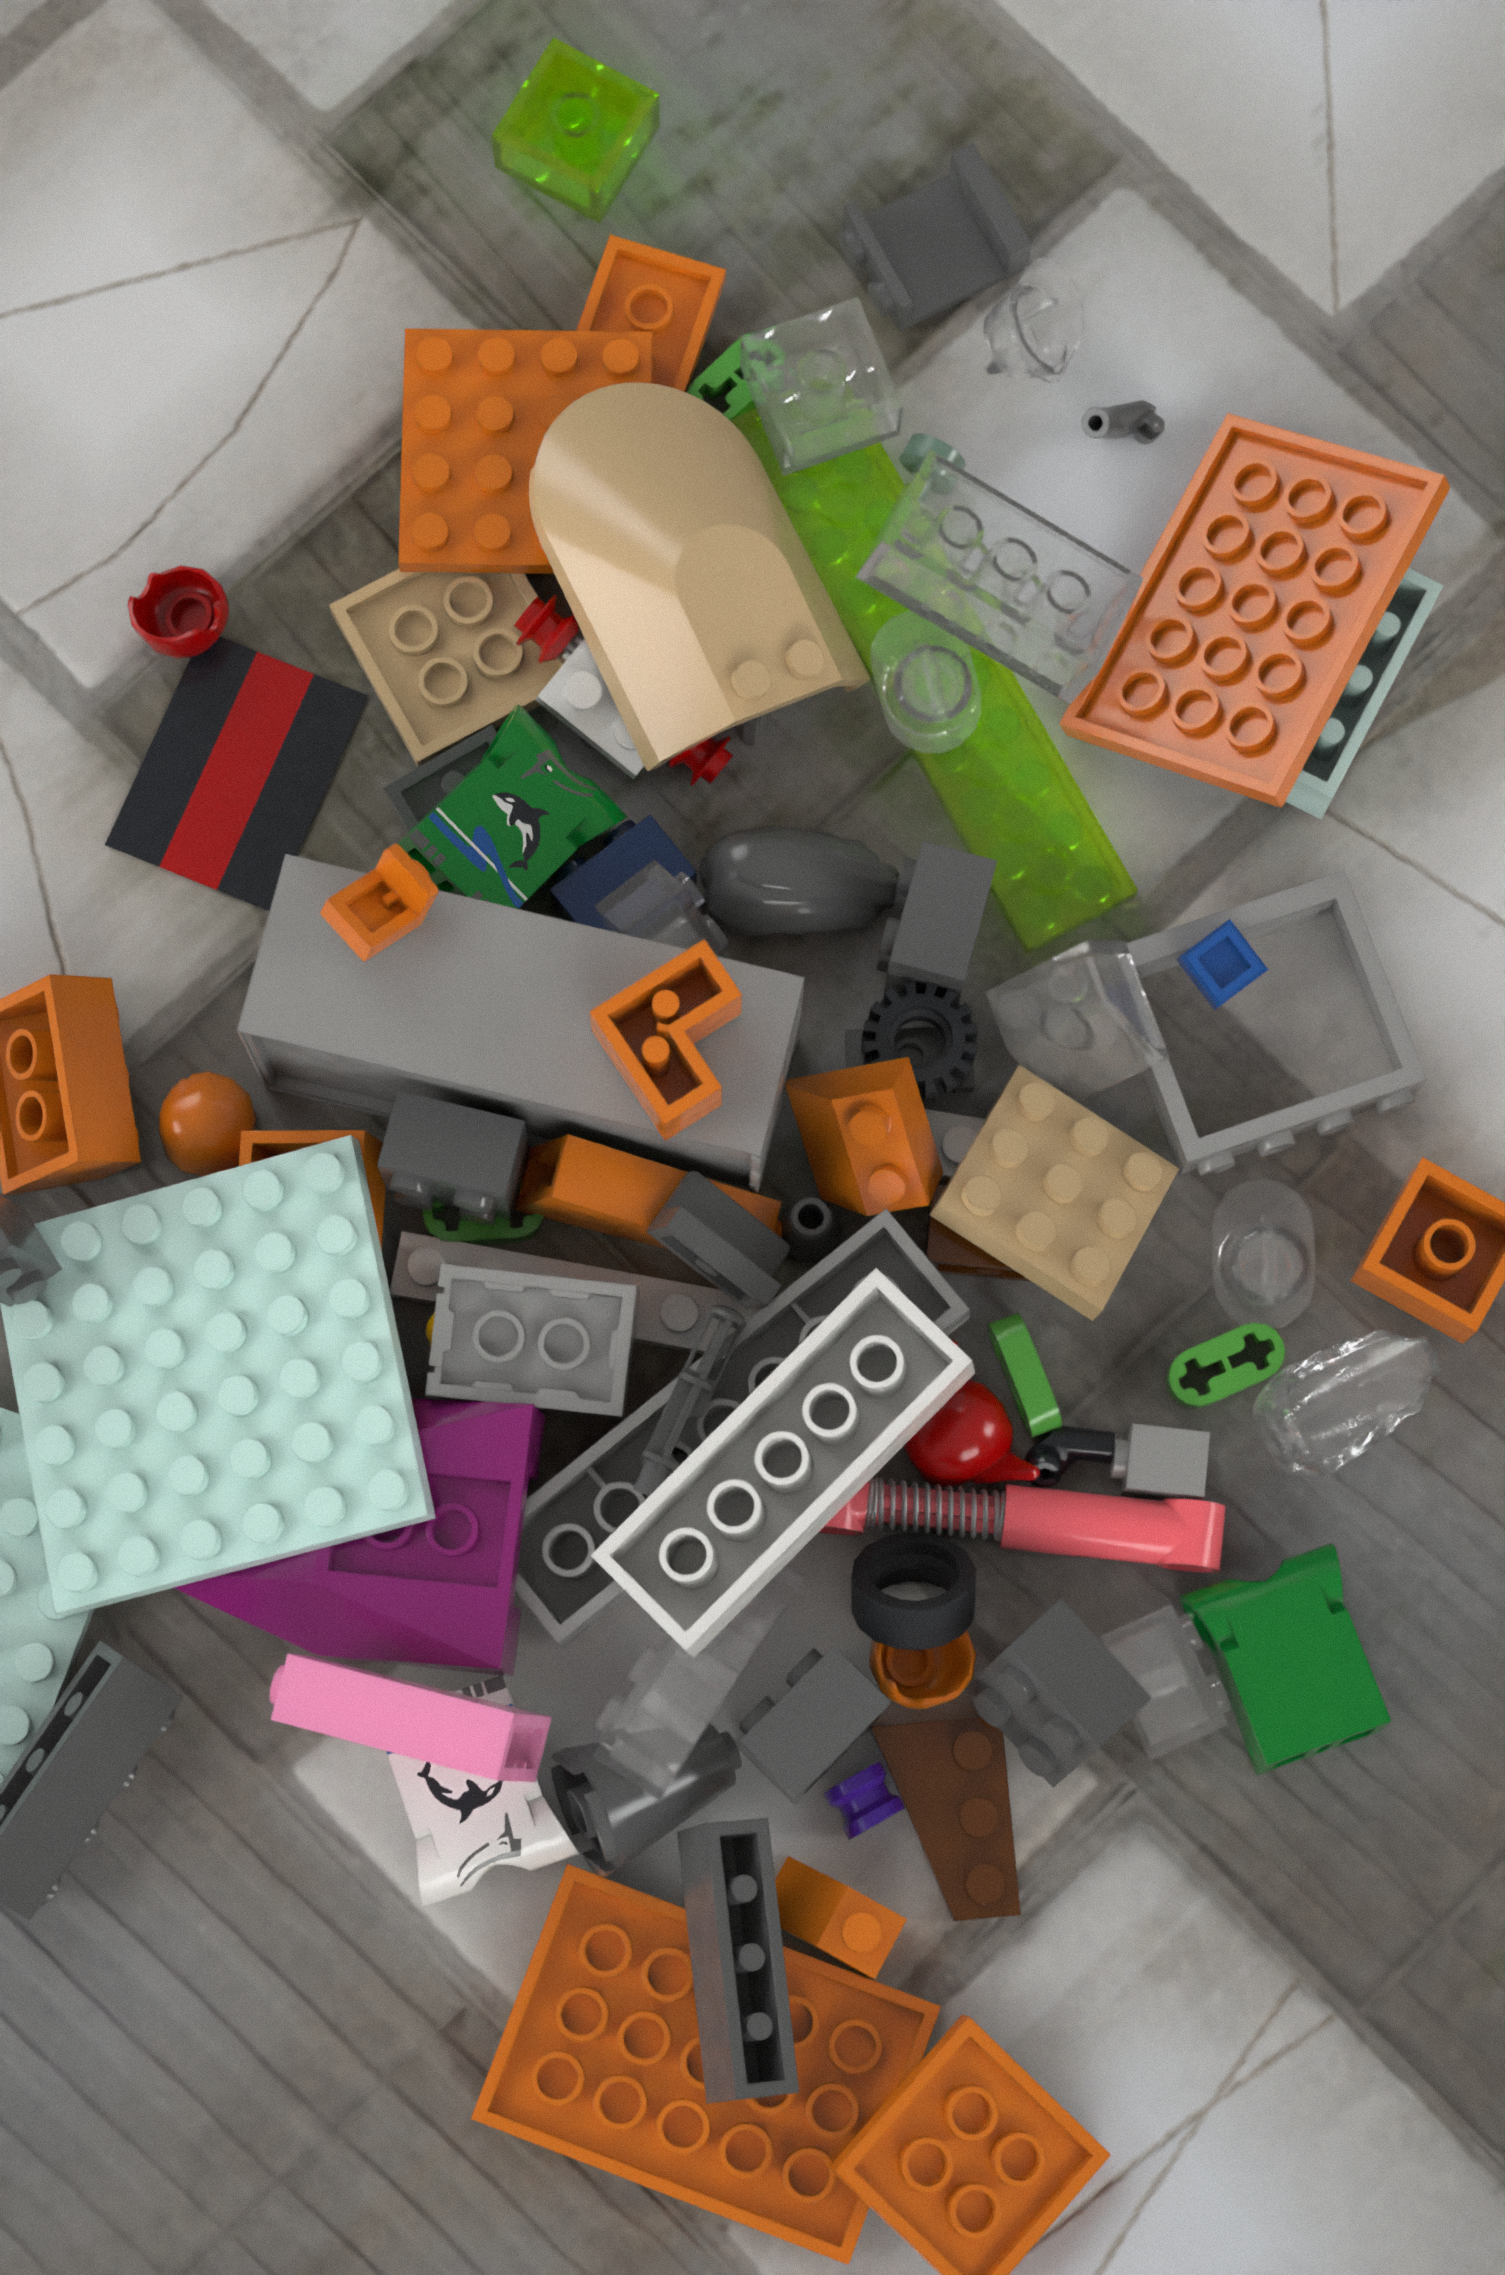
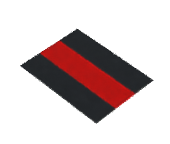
M219 636L209 649L198 656L190 658L105 846L270 912L285 854L297 856L368 695Z

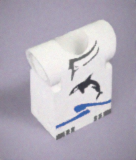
M503 1675L454 1691L455 1693L515 1707L506 1678ZM387 1751L406 1813L416 1838L418 1880L422 1909L472 1892L483 1874L494 1865H514L528 1871H533L580 1854L561 1821L546 1800L538 1775L536 1782L497 1781Z

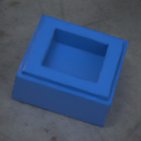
M1230 919L1176 959L1214 1010L1269 970Z

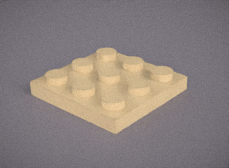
M397 569L329 605L333 618L417 767L427 763L490 725H493L494 729L500 727L517 704L526 712L540 706L536 701L537 696L565 663L566 660L562 657L565 651L556 660L540 664L538 658L541 648L532 640L519 646L516 645V642L523 633L515 628L514 624L532 601L538 597L525 573L400 572V569Z
M1018 1065L1001 1090L932 1209L930 1216L1093 1321L1103 1311L1179 1168L1026 1068Z

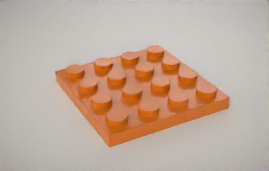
M405 328L398 556L400 572L554 574L535 531L529 503L530 471L535 465L543 436L563 410L577 399L592 391L614 384L652 383V332Z

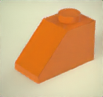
M788 1856L775 1879L781 1929L872 1980L875 1979L907 1919L851 1887Z

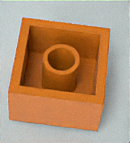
M1422 1157L1406 1178L1350 1281L1462 1344L1465 1343L1479 1329L1505 1281V1202Z

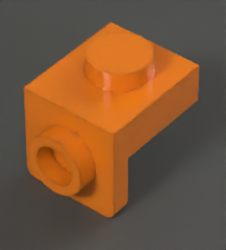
M395 843L384 850L375 869L328 898L320 914L359 958L365 962L422 924L438 894V888L431 880L425 867L412 859L399 844Z

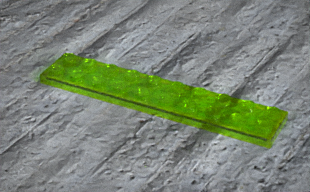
M835 367L730 420L745 436L760 459L871 678L873 686L968 853L997 860L990 892L1025 953L1028 954L1135 898L1138 893L1136 885L838 368Z

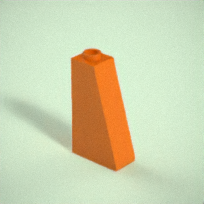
M567 1134L530 1148L514 1210L534 1215V1213L543 1215V1218L667 1249L648 1234L646 1230L687 1172ZM706 1178L779 1237L782 1236V1223L777 1220L781 1201Z

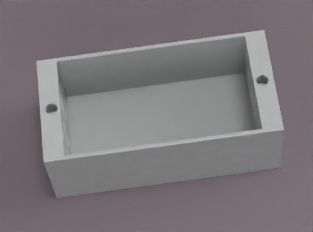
M285 854L237 1032L265 1089L390 1119L396 1092L399 1090L524 1120L530 1148L569 1134L686 1172L697 1171L705 1178L760 1195L786 1092L785 1083L790 1076L799 1039L805 977L717 957L742 994V1012L733 1020L696 1042L694 1046L722 1086V1105L665 1141L593 1034L589 1011L688 949L438 890L432 906L419 927L363 962L321 916L320 912L328 898L367 873Z

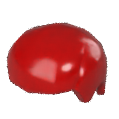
M183 565L163 571L161 574L157 572L150 573L142 593L138 597L130 596L127 604L131 626L155 652L176 659L198 656L209 649L223 632L230 612L229 602L222 585L206 570Z

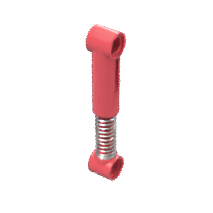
M872 1477L818 1533L849 1536L864 1534L865 1526H870L871 1528L878 1526L882 1529L884 1524L887 1523L890 1524L891 1530H894L897 1524L901 1525L903 1531L907 1530L908 1526H913L914 1532H917L919 1527H924L925 1533H929L931 1528H935L938 1535L942 1533V1529L948 1530L949 1536L953 1535L954 1531H959L961 1538L965 1535V1532H971L973 1539L977 1533H982L984 1540L988 1538V1534L994 1535L995 1541H999L1000 1549L1155 1564L1163 1569L1183 1572L1218 1573L1221 1570L1226 1507L1219 1503L1193 1499H1163L1158 1501L1006 1484L1004 1491L999 1496L997 1490L988 1495L984 1488L979 1494H976V1490L973 1487L969 1489L968 1493H965L962 1486L958 1487L957 1491L954 1492L950 1485L945 1490H941V1486L937 1483L933 1489H930L929 1484L926 1482L922 1488H918V1484L914 1481L910 1487H907L904 1480L898 1486L895 1485L892 1478L885 1484V1481L881 1478L876 1477L874 1479Z

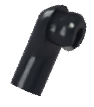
M1065 1425L1048 1431L1028 1449L1024 1459L1040 1469V1475L1035 1480L1030 1481L1042 1488L1051 1487L1060 1480V1477L1077 1460L1110 1464L1113 1456L1115 1433Z

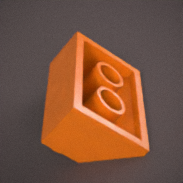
M49 974L1 998L0 1179L3 1195H16L100 1180L140 1163L139 1134L134 1121L129 1089V1072L125 1064L119 1026V1010L115 1001L112 978Z

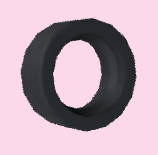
M899 1533L884 1536L867 1545L856 1557L853 1564L851 1576L853 1617L858 1628L872 1640L895 1649L925 1650L944 1646L959 1638L972 1624L976 1605V1568L969 1553L952 1540L931 1533ZM914 1581L936 1585L946 1590V1592L929 1599L905 1600L884 1594L881 1590L892 1584Z

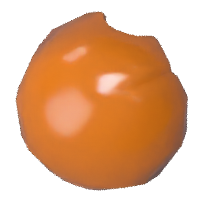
M210 1071L193 1073L189 1078H182L163 1101L159 1114V1135L165 1156L183 1172L200 1176L235 1168L239 1164L241 1131H255V1121L257 1118L251 1095L232 1077Z
M968 1630L962 1636L944 1646L925 1650L895 1649L872 1640L869 1667L881 1692L886 1697L907 1708L921 1710L947 1703L960 1695L973 1679L977 1653Z

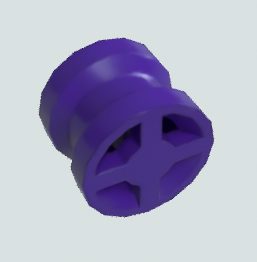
M880 1761L823 1793L829 1806L839 1808L845 1821L842 1829L848 1840L855 1838L905 1809L900 1797L890 1794L884 1783L886 1772Z

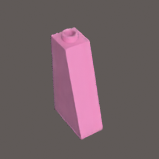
M289 1653L287 1654L285 1665H281L277 1669L270 1687V1702L274 1704L271 1716L273 1721L497 1781L536 1782L552 1719L551 1716L311 1656Z

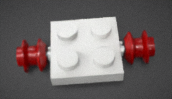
M556 595L547 603L536 597L514 624V627L523 633L516 642V645L519 646L532 640L541 648L538 658L540 664L556 660L563 651L565 653L562 657L566 660L537 696L536 701L634 779L644 765L585 638L582 640L580 637H577L574 642L572 641L579 631V625L574 614L563 618L554 611L557 601ZM727 736L718 741L709 738L668 760V767L671 769L684 763L693 771L690 781L691 786L700 777L711 784L733 756L724 748L731 737Z

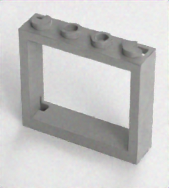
M1345 869L1108 949L1101 964L1176 1165L1179 1168L1180 1175L1198 1169L1200 1176L1214 1171L1217 1174L1236 1164L1233 1156L1254 1149L1258 1150L1260 1157L1278 1153L1296 1144L1294 1135L1317 1128L1319 1136L1336 1133L1355 1124L1353 1115L1375 1107L1379 1116L1394 1113L1397 1108L1414 1103L1412 1095L1416 1094L1427 1080ZM1333 913L1394 1071L1199 1138L1138 979L1180 965L1176 960L1179 956L1229 919L1248 942Z

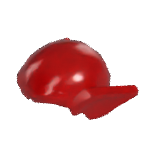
M969 1379L903 1446L912 1464L923 1479L931 1485L938 1483L941 1487H945L948 1485L956 1486L966 1482L980 1484L1009 1480H1035L1040 1475V1469L1037 1466L1023 1460L1010 1451L1013 1442V1426L1003 1403L985 1384Z

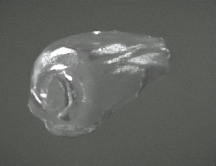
M1377 1329L1366 1336L1344 1339L1323 1351L1313 1353L1308 1358L1285 1367L1261 1389L1252 1408L1255 1430L1260 1435L1268 1456L1281 1471H1285L1294 1477L1310 1478L1338 1473L1346 1462L1375 1445L1380 1439L1392 1434L1405 1419L1421 1412L1424 1407L1425 1397L1430 1391L1431 1378L1442 1370V1365L1436 1358L1438 1350L1435 1347H1430L1425 1336L1409 1339L1403 1337L1401 1333H1391L1385 1329Z

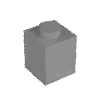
M1132 1423L1126 1431L1125 1440L1115 1439L1111 1478L1121 1479L1120 1496L1153 1500H1202L1205 1497L1210 1432Z

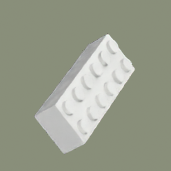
M875 1268L591 1556L688 1654L695 1658L975 1374L973 1361L893 1283Z

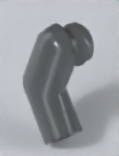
M1140 400L1110 407L1089 408L1082 416L1081 426L1084 433L1090 438L1120 439L1133 434L1138 443L1147 445L1162 434L1165 422L1161 416L1155 413L1156 407Z

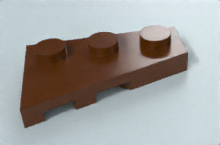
M982 1717L871 1727L870 1730L887 1764L896 1790L906 1808L953 1921L1021 1915L1003 1732L999 1728L988 1724Z

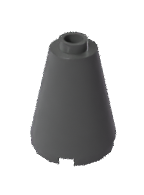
M712 1724L566 1747L552 1753L551 1756L553 1760L559 1763V1765L551 1768V1774L566 1823L572 1836L581 1832L583 1837L590 1841L593 1849L582 1853V1855L594 1872L602 1877L620 1870L734 1786L736 1783L735 1770L742 1767L738 1747L730 1733L727 1731L719 1733Z

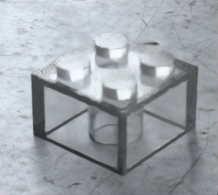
M858 297L741 337L740 368L783 476L899 436L903 406Z

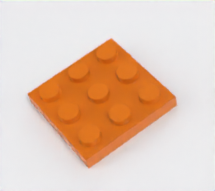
M962 2014L829 2168L939 2275H1009L1111 2154L969 2016Z

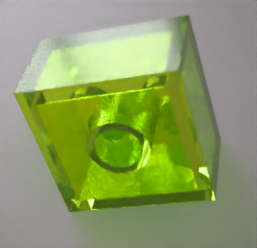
M553 37L491 135L495 168L600 224L660 128L659 93Z

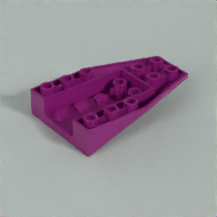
M412 1399L435 1519L174 1588L320 1657L513 1677L521 1619V1610L516 1608L513 1602L528 1481H538L546 1416L534 1404Z

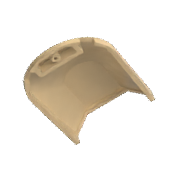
M622 383L599 388L582 396L563 410L549 426L539 447L535 465L530 471L529 503L534 528L647 771L662 766L671 758L726 729L833 687L843 686L846 692H851L860 688L871 679L760 459L740 430L717 409L705 401L676 388L652 383Z

